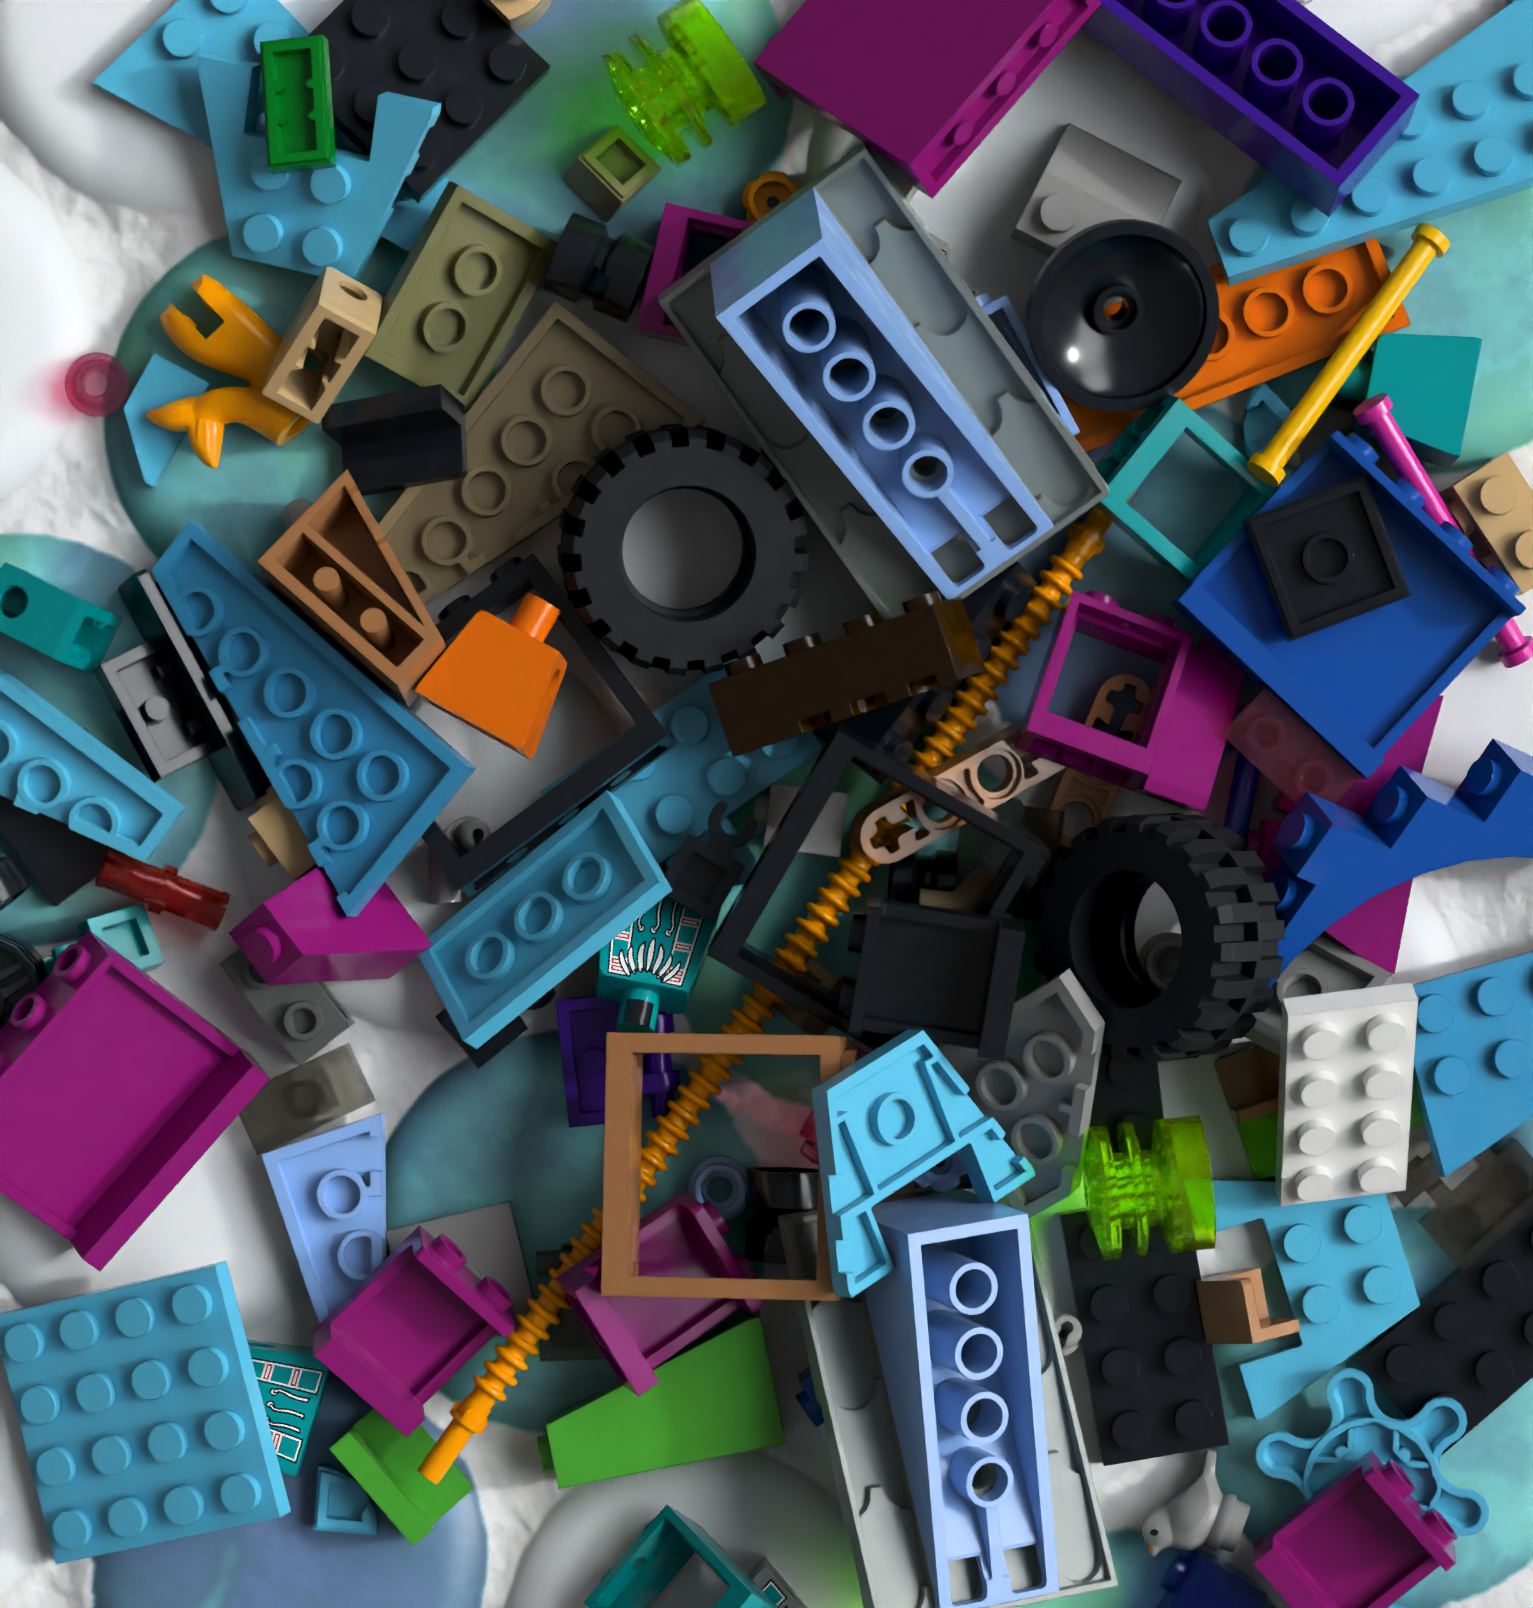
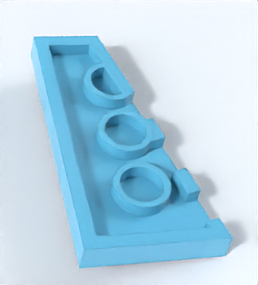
M0 666V795L14 801L13 805L36 815L42 813L67 824L72 831L143 862L151 858L187 807Z

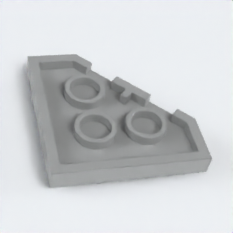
M1070 968L1014 1000L1004 1061L978 1057L977 1049L948 1044H940L937 1047L969 1086L970 1090L967 1095L983 1115L993 1117L1006 1134L1003 1140L1015 1155L1025 1156L1033 1166L1036 1176L1006 1195L1011 1206L1028 1213V1218L1067 1198L1080 1187L1105 1021Z

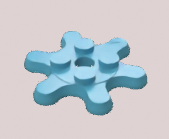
M1344 1368L1335 1372L1329 1378L1326 1386V1398L1331 1407L1332 1420L1325 1433L1316 1438L1303 1439L1295 1437L1288 1432L1275 1431L1261 1438L1256 1447V1461L1263 1473L1272 1478L1284 1479L1294 1483L1301 1490L1304 1503L1372 1450L1383 1464L1393 1460L1405 1472L1415 1487V1491L1410 1494L1426 1513L1430 1509L1435 1508L1447 1520L1456 1535L1470 1536L1477 1534L1485 1527L1488 1521L1489 1508L1484 1497L1473 1489L1452 1485L1444 1478L1440 1470V1459L1443 1451L1450 1444L1461 1438L1467 1426L1466 1412L1462 1405L1453 1398L1444 1396L1433 1398L1426 1402L1422 1409L1413 1417L1403 1420L1392 1419L1383 1414L1377 1407L1374 1398V1386L1370 1378L1363 1371L1355 1368ZM1415 1586L1411 1588L1408 1592H1406L1403 1596L1408 1595L1415 1588Z

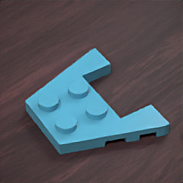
M210 52L199 55L197 68L232 256L320 276L325 267H333L355 280L360 279L394 210L391 206L404 179L411 174L420 156L418 153L419 148L429 128L435 125L440 115L442 103L392 92L382 93L377 98L370 156L335 148L337 167L273 174L268 169L266 133L254 129L261 64Z
M907 1029L811 1090L832 1286L836 1296L852 1298L895 1269L871 1210L872 1206L956 1151L960 1153L979 1202L995 1203L1036 1176L1033 1166L1025 1156L1015 1155L1003 1140L1006 1133L993 1117L984 1116L967 1095L970 1090L969 1086L924 1030Z
M1204 1178L1180 1180L1183 1192L1187 1193L1189 1211L1198 1237L1260 1218L1262 1219L1291 1316L1299 1320L1300 1331L1297 1332L1299 1339L1297 1344L1236 1362L1255 1420L1268 1416L1420 1306L1386 1193L1281 1207L1275 1191V1181Z

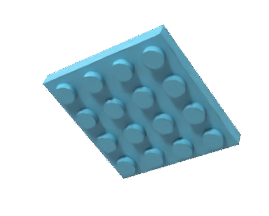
M227 1261L0 1314V1350L56 1564L280 1518L291 1512Z

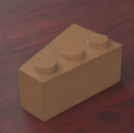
M346 469L257 562L269 585L409 708L419 697L415 692L419 682L446 651L447 647L414 586L390 547L383 531L364 501L348 469Z

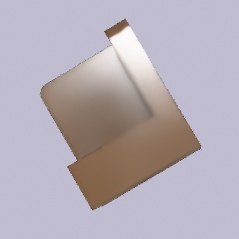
M1255 1045L1215 1060L1214 1066L1233 1121L1241 1124L1278 1111L1280 1056L1260 1045Z
M1243 1268L1195 1281L1206 1344H1255L1300 1331L1298 1318H1269L1260 1268Z

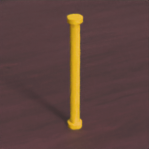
M1418 224L1411 234L1413 244L1264 451L1262 453L1255 452L1246 463L1248 470L1260 481L1273 487H1277L1286 476L1283 470L1285 464L1433 258L1443 257L1450 247L1448 238L1441 231L1429 224Z

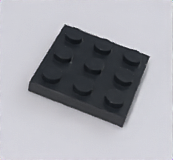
M344 0L308 35H324L328 39L334 125L366 155L370 156L378 95L392 92L442 103L440 115L435 125L429 128L419 148L418 153L420 156L411 174L405 177L401 186L418 204L548 74L551 67L481 0Z

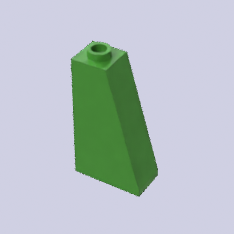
M761 1312L747 1313L689 1343L652 1369L659 1383L639 1397L617 1381L548 1417L546 1424L548 1435L537 1437L544 1475L556 1474L558 1489L786 1444Z

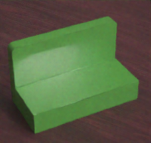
M373 1407L335 1439L329 1448L413 1546L431 1532L436 1521L469 1494L473 1487L472 1482L455 1462L452 1463L438 1485L420 1474L417 1469L435 1445L436 1440L422 1424L406 1437Z

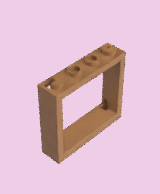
M606 1033L601 1296L844 1300V1297L836 1296L832 1286L819 1157L816 1280L638 1276L643 1054L820 1056L821 1084L857 1061V1050H848L849 1038L834 1035Z

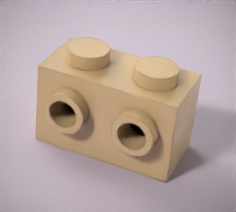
M1506 451L1490 459L1441 491V493L1447 500L1448 504L1446 506L1461 532L1466 537H1471L1482 554L1483 558L1479 559L1481 565L1486 570L1491 565L1502 570L1519 587L1520 592L1516 595L1519 596L1533 588V491Z

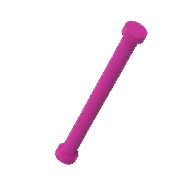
M1387 393L1377 394L1362 402L1353 411L1354 416L1360 425L1367 424L1397 475L1410 483L1424 497L1426 503L1421 509L1439 526L1444 521H1447L1460 530L1392 416L1390 410L1393 407V403ZM1471 549L1468 553L1481 565ZM1512 617L1494 636L1501 647L1498 656L1506 668L1518 666L1533 656L1532 636H1523Z

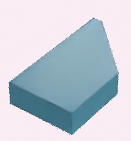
M156 353L152 355L123 408L144 482L154 488L159 484L187 432H174L162 429L152 423L146 417V413L181 398L200 396L202 393L210 391L212 387L210 383Z

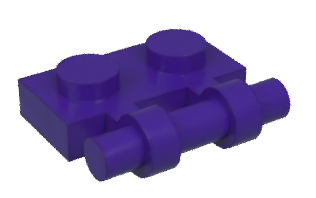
M596 995L556 999L569 1128L605 1124L606 1033H620L616 1029L620 1003L602 1000ZM658 1011L654 1033L675 1032L673 1013ZM645 1054L647 1073H643L642 1094L650 1093L652 1118H656L658 1115L665 1117L670 1111L667 1101L673 1100L676 1102L675 1090L681 1085L679 1070L672 1069L671 1054Z

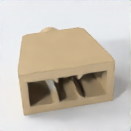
M325 267L289 323L261 394L319 424L376 336L383 297L375 290L337 269ZM307 352L312 353L318 358L321 363L320 371H310L303 367Z

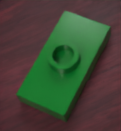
M324 35L260 42L268 169L273 174L337 167L328 39Z

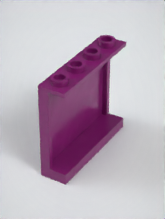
M806 0L779 33L768 41L764 50L753 63L776 96L784 100L790 93L862 142L864 141L867 145L899 165L913 186L933 199L1101 3L1099 0Z
M88 930L77 943L71 944L61 952L54 964L53 971L34 992L25 995L17 1002L11 1012L10 1019L0 1029V1192L68 1239L85 1262L101 1271L270 1078L248 1051Z

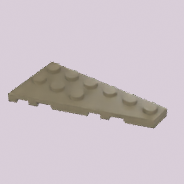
M555 300L465 414L467 475L460 479L406 488L380 521L379 526L425 606L560 518L563 508H568L573 496L571 488L579 475L585 476L596 463L594 458L607 447L613 449L626 441L625 436L639 430L648 432L660 429V425L667 424L698 427V425L705 423L706 419Z

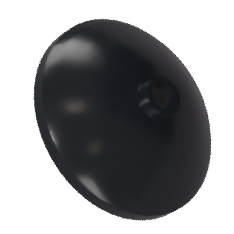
M1117 219L1095 224L1076 233L1062 243L1047 259L1036 277L1027 307V334L1032 353L1048 380L1060 392L1081 405L1107 412H1130L1161 403L1168 395L1173 396L1184 388L1194 378L1208 358L1219 324L1220 310L1217 287L1207 263L1199 252L1189 242L1169 228L1138 219ZM1113 296H1120L1122 298V305L1119 311L1113 315H1105L1103 313V306L1106 300Z

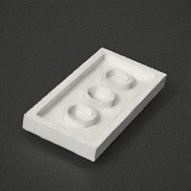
M1412 982L1282 999L1275 1191L1281 1207L1406 1190L1418 998Z

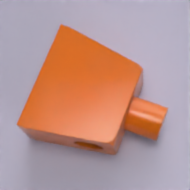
M529 592L526 593L509 624L481 609L422 678L415 692L431 706L531 760L537 750L567 667V661L562 654L543 643L561 611Z

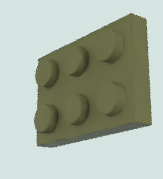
M449 181L382 301L376 336L363 355L420 387L442 384L464 404V411L467 412L476 400L549 268L558 243L460 185Z

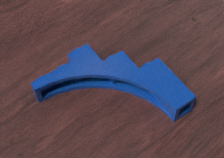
M1492 738L1478 760L1471 765L1466 777L1457 790L1399 765L1387 784L1379 790L1373 804L1364 816L1306 791L1294 810L1285 817L1278 833L1271 842L1272 846L1283 858V862L1277 871L1266 881V883H1274L1280 903L1274 905L1277 920H1284L1285 939L1278 940L1277 951L1278 956L1284 957L1281 974L1299 953L1334 922L1375 895L1416 876L1467 861L1513 856L1533 858V756ZM1278 978L1271 979L1269 988L1274 984V982Z

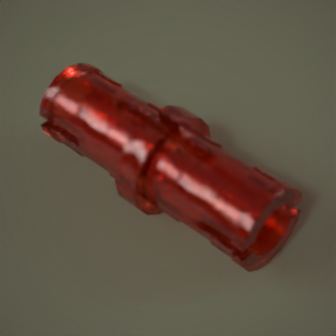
M111 847L106 852L99 871L102 872L97 875L95 881L96 887H103L148 904V912L160 915L163 911L208 927L209 930L214 932L219 927L225 914L226 908H223V905H227L230 898V893L226 891L221 892L177 875V867L165 864L161 869L117 852L116 849Z

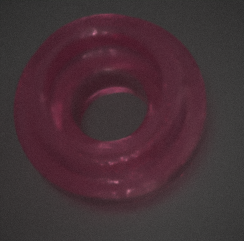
M89 353L78 358L70 366L65 378V390L69 401L77 410L88 416L104 417L115 413L124 405L130 391V379L125 367L116 358L105 353ZM93 373H103L108 380L106 391L98 396L89 395L85 387L87 378Z

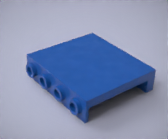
M1336 430L1324 438L1252 517L1366 474L1411 596L1287 642L1244 526H1242L1170 605L1356 780L1368 779L1385 761L1382 756L1512 617L1521 615L1526 607L1515 598L1520 589L1508 575L1494 565H1491L1486 570L1468 553L1473 548V545L1459 529L1447 521H1444L1439 526L1421 509L1426 500L1410 483L1399 476L1394 481H1391L1374 464L1379 459V456L1367 442L1353 432H1350L1345 437L1340 431Z

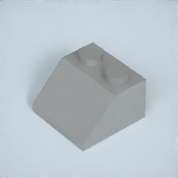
M1069 123L1011 238L1050 257L1070 237L1098 223L1117 219H1138L1161 225L1182 180Z

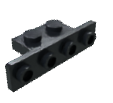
M142 569L132 574L118 587V592L145 643L100 664L93 672L154 783L207 757L234 808L239 812L266 795V790L263 786L264 774L257 758L249 750L243 749L232 728L234 725L233 715L228 704L219 694H214L202 672L203 660L198 648L189 638L183 637L172 617L173 609L157 581L152 580L146 569Z

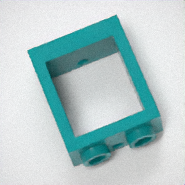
M1168 395L1161 403L1139 410L1095 465L1097 471L1108 484L1111 493L1097 503L1095 507L1185 585H1188L1243 526L1242 521L1251 518L1279 487L1267 485L1256 478L1246 466V463L1249 461L1181 399L1172 395ZM1183 431L1248 488L1191 559L1126 503Z
M667 1504L645 1526L638 1539L616 1565L603 1576L600 1584L584 1601L589 1608H648L696 1552L729 1587L712 1608H779L702 1526ZM638 1558H640L639 1561H638L636 1564L633 1565V1563H634Z

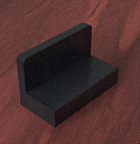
M442 384L331 404L322 418V431L342 446L343 472L348 469L362 496L464 478L468 473L464 404Z

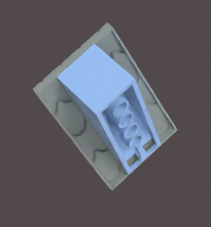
M864 141L843 156L840 161L831 165L792 194L786 201L780 203L737 235L735 239L730 240L687 272L684 277L679 278L658 294V302L779 473L788 481L796 497L885 621L905 614L902 602L937 590L942 601L961 597L963 600L1111 494L1108 484L1097 471L1095 464L1049 403L1042 389L980 306L973 292L932 238L922 220Z
M971 1183L958 1185L948 1192L940 1193L932 1189L925 1192L921 1191L884 1198L872 1206L871 1210L895 1269L852 1298L844 1297V1300L838 1301L794 1300L796 1316L801 1319L815 1396L822 1409L843 1522L848 1525L863 1607L1013 1608L1119 1586L1028 1213L1013 1208L1006 1196L995 1203L979 1202ZM818 1209L777 1216L789 1279L816 1280Z

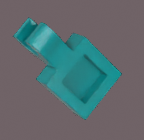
M143 903L86 919L78 926L81 937L90 930L144 972L157 969L165 963ZM77 942L51 950L52 955L40 959L46 977L53 971L54 964L61 952Z

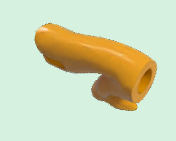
M203 274L190 286L201 296L203 304L211 313L215 311L224 323L206 339L196 329L198 327L197 324L170 303L159 315L161 325L169 339L186 356L206 367L240 378L251 385L249 387H221L202 393L200 396L181 398L148 411L146 417L156 426L167 431L187 432L191 447L196 456L206 466L216 469L220 460L224 425L228 423H241L260 433L277 446H281L296 438L313 421L261 394L282 339L246 303L217 280Z

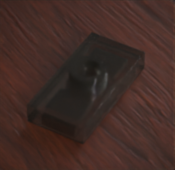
M347 1043L270 1079L241 1111L239 1117L258 1156L376 1100L350 1044Z

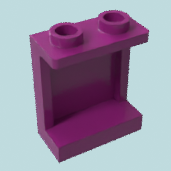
M680 1192L640 1219L638 1276L759 1279L742 1254L738 1252L732 1255L722 1238L729 1232V1229L718 1210L708 1200L701 1204L685 1193ZM602 1246L555 1278L617 1381L638 1397L659 1383L652 1369L738 1309L743 1308L749 1313L754 1314L763 1307L759 1299L601 1296Z
M420 1225L312 1331L314 1356L406 1437L425 1420L423 1405L497 1332L506 1338L515 1329L512 1308L510 1307L514 1302L503 1286L488 1275L480 1280L465 1266L467 1258L452 1240L443 1234H440L435 1239Z
M1370 1450L1253 1544V1564L1291 1608H1388L1439 1566L1447 1572L1457 1564L1455 1545L1452 1543L1457 1539V1535L1447 1520L1435 1508L1430 1509L1426 1513L1410 1495L1415 1491L1413 1483L1393 1460L1383 1464L1373 1451Z

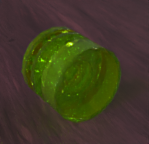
M680 0L657 16L659 31L667 45L659 52L636 32L628 37V43L640 63L635 69L615 47L601 56L602 62L610 75L614 95L643 138L650 145L664 153L677 168L691 160V154L679 134L684 128L702 149L705 150L712 145L710 132L702 118L704 114L712 110L722 122L735 129L767 106L766 97L748 65L722 27L700 0Z
M1199 1115L1156 1119L1152 1132V1149L1141 1150L1136 1131L1131 1122L1119 1124L1118 1153H1112L1106 1125L1089 1127L1082 1170L1083 1190L1088 1223L1097 1238L1103 1260L1121 1259L1122 1229H1128L1134 1256H1147L1150 1226L1161 1225L1166 1245L1171 1253L1215 1248L1216 1215L1212 1173L1204 1128Z

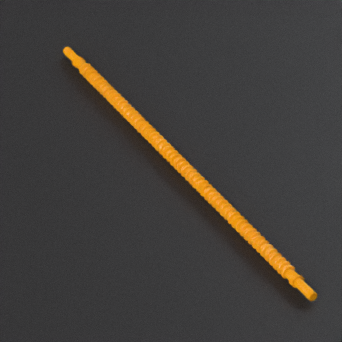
M1095 506L1082 525L1079 523L1072 525L1068 531L1069 540L1060 556L1052 555L1049 558L1053 564L1051 570H1041L1039 572L1042 582L1039 586L1035 585L1032 589V596L1025 610L1016 619L1008 621L1011 626L1007 632L1001 630L998 633L997 637L1000 639V642L996 647H991L990 656L984 662L986 671L978 673L975 677L969 676L965 678L968 687L964 692L957 690L954 693L955 698L958 700L956 705L948 707L945 712L947 717L943 722L937 720L933 723V727L937 730L933 737H923L922 741L926 745L925 749L922 752L914 751L912 753V757L916 760L914 763L915 767L927 772L956 756L953 750L957 745L963 747L967 744L966 739L963 737L967 730L972 732L977 730V725L974 722L975 718L978 715L986 716L988 714V710L984 707L988 700H998L999 696L995 690L999 685L1007 686L1009 684V680L1006 677L1007 672L1020 669V665L1016 660L1020 655L1028 656L1030 654V649L1027 647L1028 642L1031 639L1034 641L1041 639V635L1038 632L1041 625L1049 626L1052 623L1048 617L1052 609L1055 611L1062 609L1059 599L1062 595H1071L1073 592L1069 586L1073 579L1081 581L1083 574L1080 570L1092 556L1099 555L1106 546V542L1102 538L1113 522ZM895 781L891 783L893 790L902 786ZM904 803L901 805V809L907 814L906 806ZM907 817L896 824H889L879 818L875 822L877 833L870 838V842H876L887 847L890 844L888 833L900 826L904 820L912 822V819ZM852 842L848 844L849 849L852 851L848 858L839 857L837 860L841 866L840 870L837 873L829 872L827 874V878L830 880L829 886L826 889L822 887L816 889V893L820 896L819 900L815 904L808 902L805 905L809 911L805 919L800 917L795 919V924L798 926L797 931L794 934L788 932L784 935L788 942L784 949L775 948L773 951L777 961L799 973L804 974L807 972L804 962L808 957L816 958L818 956L817 951L814 949L818 942H828L829 938L825 934L826 930L829 927L837 928L839 926V922L836 920L837 914L840 911L844 913L850 911V907L846 904L847 900L851 896L855 898L860 896L861 893L857 889L858 884L861 881L866 883L871 881V876L868 874L869 869L872 866L878 868L882 865V863L873 861L860 854ZM752 981V984L756 987L755 991L751 995L744 993L741 996L745 1002L741 1010L732 1009L733 1022L730 1025L722 1024L720 1030L724 1034H763L762 1021L765 1018L774 1019L775 1013L771 1010L776 1002L784 1004L786 1000ZM701 1054L699 1056V1061L702 1063L701 1068L698 1071L693 1069L688 1071L691 1082L687 1086L679 1085L677 1087L681 1094L676 1102L668 1100L669 1113L665 1117L662 1115L656 1117V1121L659 1124L658 1129L655 1132L646 1131L645 1136L649 1141L646 1146L641 1147L640 1202L646 1201V1196L643 1193L644 1189L648 1185L651 1187L657 1185V1181L654 1178L655 1173L658 1170L663 1172L668 1170L665 1159L669 1155L677 1156L679 1154L675 1147L679 1140H689V1135L686 1132L687 1128L691 1124L694 1126L700 1124V1120L697 1117L698 1112L701 1109L710 1110L711 1105L707 1101L709 1096L722 1093L718 1086L719 1082L722 1079H732V1074L729 1072L730 1066L733 1063L737 1065L743 1063L740 1055L707 1056ZM603 1207L592 1208L591 1212L595 1216L594 1220L590 1224L587 1222L581 1223V1229L584 1231L583 1236L580 1239L575 1237L570 1239V1244L573 1246L572 1251L569 1254L562 1252L559 1255V1259L563 1263L558 1270L555 1268L549 1269L548 1273L552 1279L547 1285L543 1283L538 1285V1290L541 1292L540 1297L537 1300L532 1298L527 1300L530 1310L526 1315L518 1314L516 1316L519 1326L507 1336L509 1339L505 1346L499 1344L495 1346L494 1350L498 1356L494 1361H484V1367L487 1369L486 1374L483 1377L475 1375L473 1382L476 1384V1387L470 1395H467L464 1401L456 1402L449 1413L454 1418L417 1469L420 1474L431 1482L438 1485L474 1432L479 1435L483 1433L488 1426L487 1416L491 1412L490 1409L497 1400L504 1402L507 1398L503 1392L504 1388L507 1385H517V1379L514 1377L515 1372L518 1369L522 1371L528 1369L525 1359L529 1354L538 1355L539 1349L535 1346L539 1339H549L550 1335L546 1329L551 1323L555 1325L560 1324V1318L557 1316L558 1311L561 1308L566 1310L571 1308L570 1302L555 1278L602 1246Z

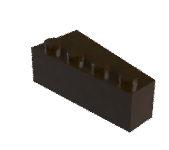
M937 590L902 602L905 614L882 622L877 611L842 623L845 635L822 643L820 634L817 632L782 644L786 656L763 664L760 653L723 665L727 677L709 683L708 686L732 756L736 757L986 671L962 598L958 597L942 601Z

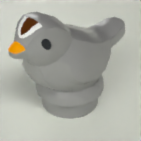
M1206 1449L1203 1455L1201 1471L1194 1482L1167 1505L1153 1510L1144 1518L1141 1525V1535L1148 1545L1150 1556L1155 1557L1160 1550L1168 1547H1174L1179 1550H1194L1203 1544H1206L1214 1551L1221 1548L1231 1553L1234 1552L1245 1526L1251 1505L1237 1500V1495L1233 1493L1223 1494L1216 1479V1451Z

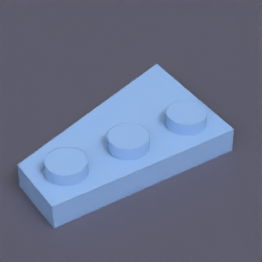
M385 1112L261 1154L319 1324L387 1258Z

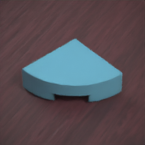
M1262 383L1254 388L1245 407L1243 442L1249 459L1255 452L1262 453L1292 412L1267 383Z
M320 1463L318 1466L313 1530L377 1535L379 1523L373 1499L350 1473L339 1467Z

